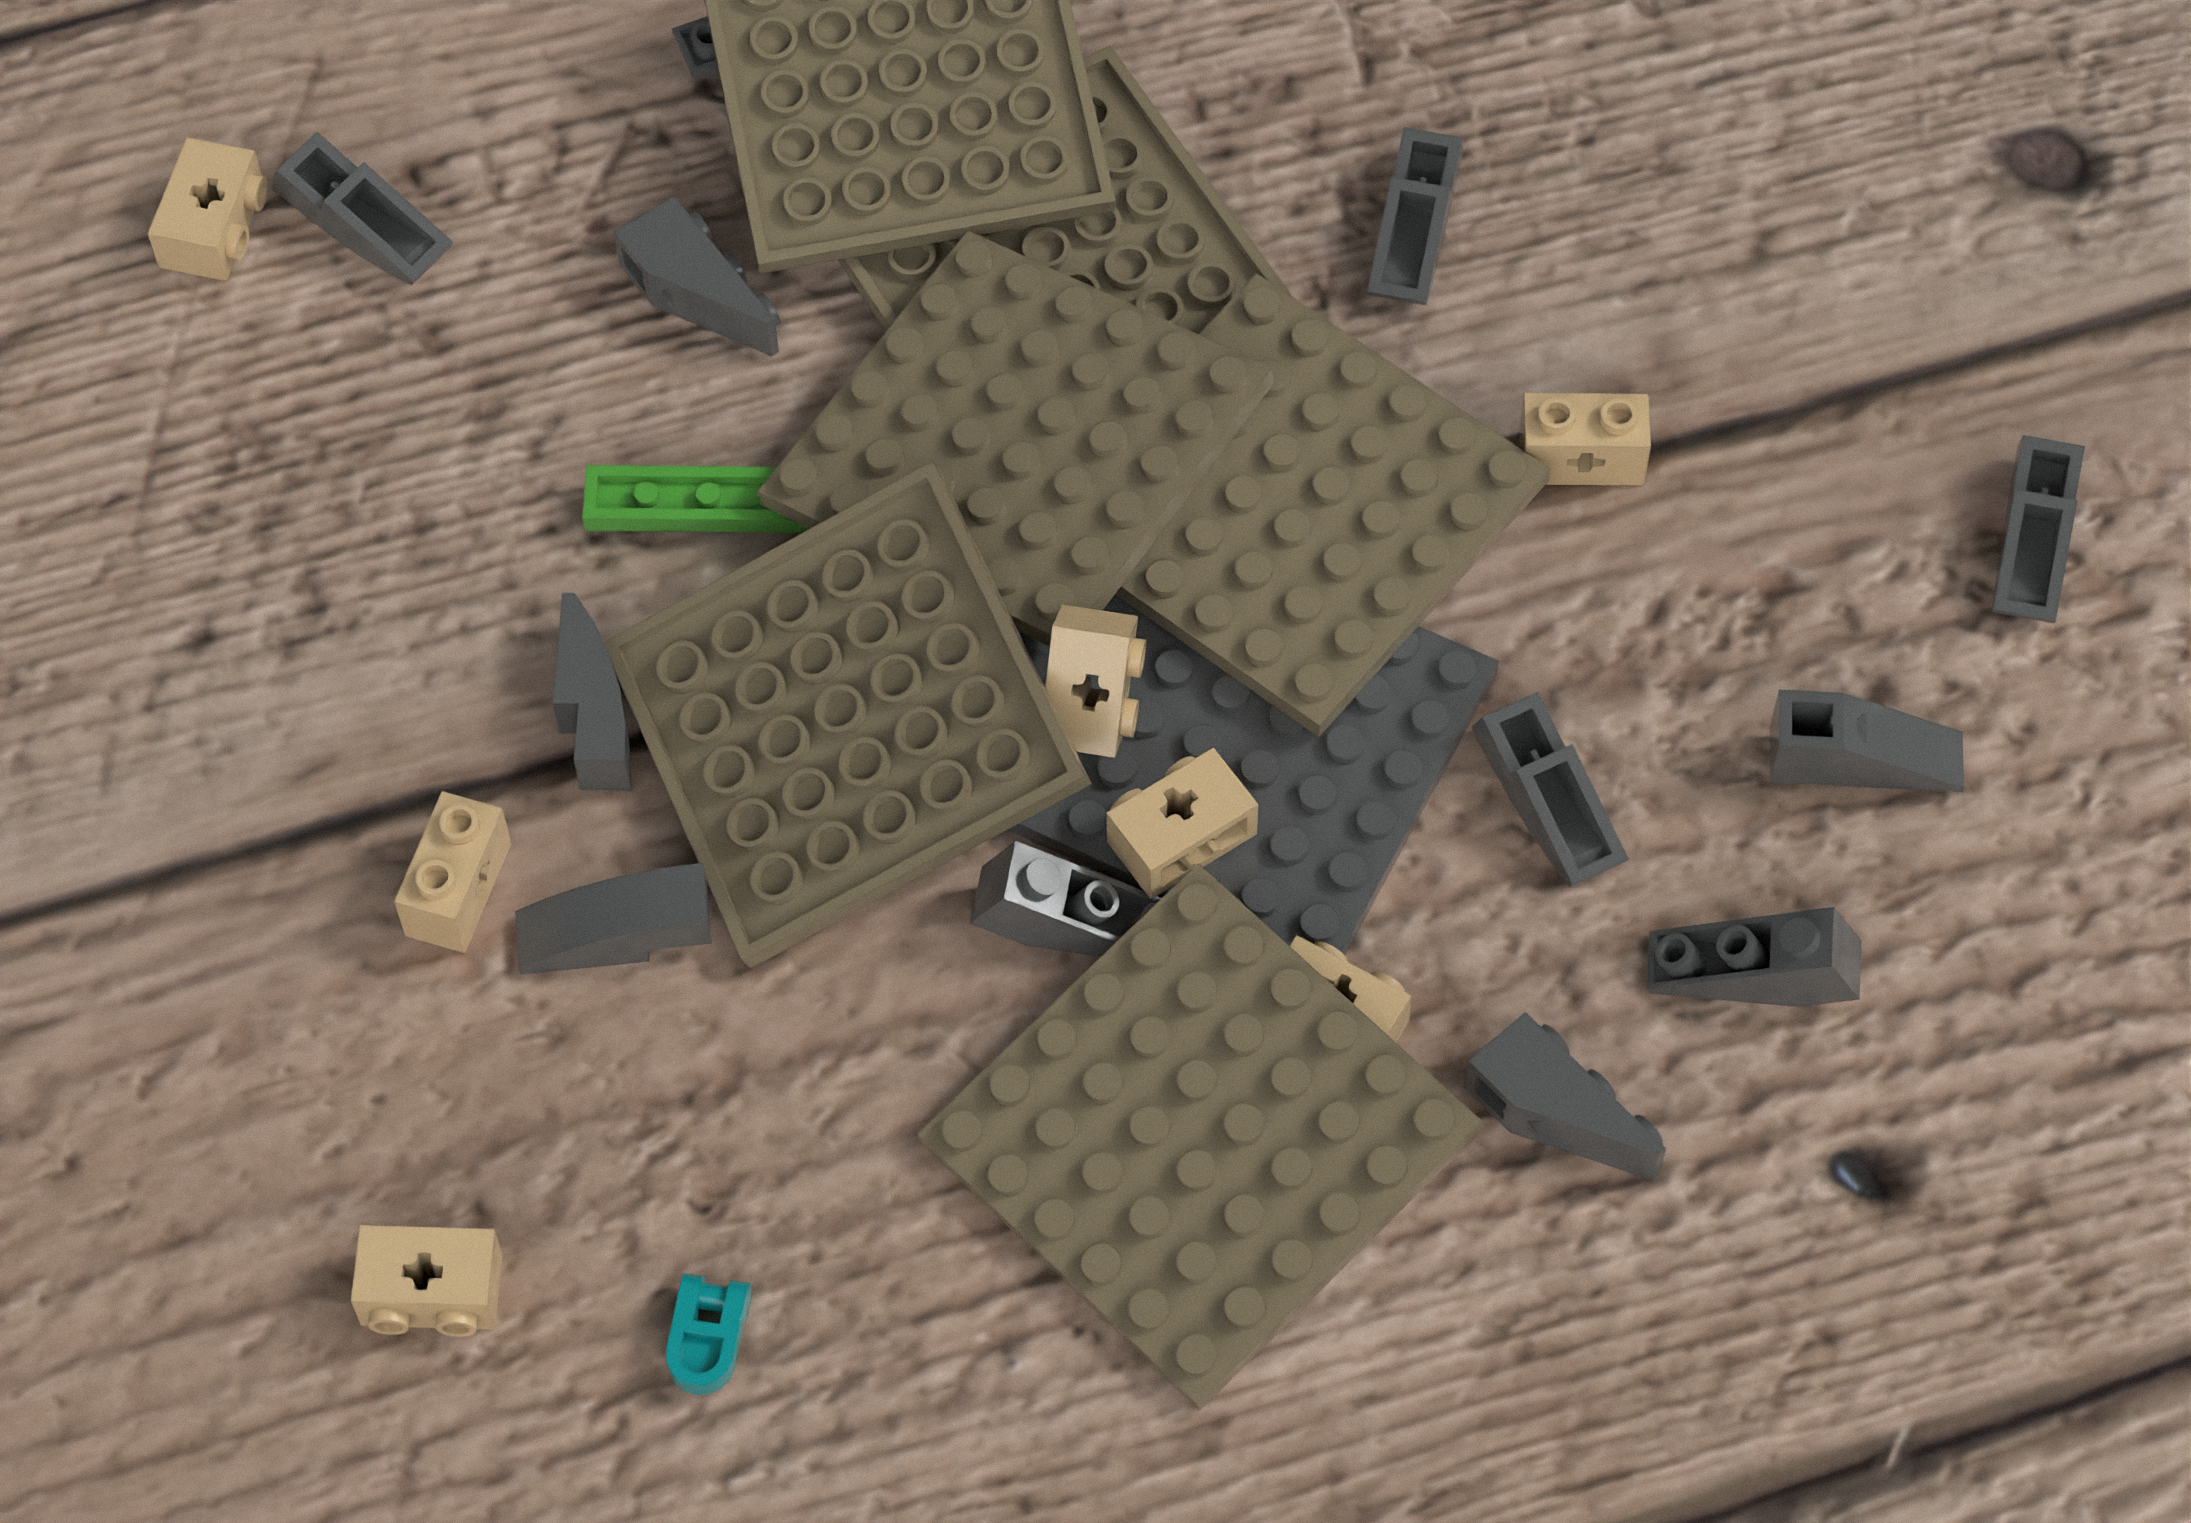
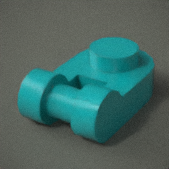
M683 1274L666 1347V1362L673 1382L683 1391L694 1395H707L720 1390L730 1381L736 1367L744 1323L747 1320L752 1295V1284L750 1282L730 1280L728 1286L706 1283L705 1276ZM701 1310L722 1313L720 1324L697 1321Z

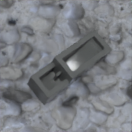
M1404 127L1394 176L1391 177L1367 295L1427 306L1463 154L1462 137Z
M319 132L311 136L276 170L273 189L322 230L357 255L411 286L452 247L453 241L365 162L359 167L355 166Z
M2027 435L2022 436L2017 446L1992 612L2048 623L2056 622L2078 501L2076 500L2085 446Z
M562 593L553 707L560 734H576L574 764L580 790L631 791V749L620 687L609 652L593 619L575 593Z
M1539 692L1483 716L1472 726L1490 765L1517 812L1549 861L1569 887H1573L1629 860L1573 744L1565 747Z
M703 863L665 867L614 877L571 889L515 911L520 975L649 962V950L712 944L708 886Z

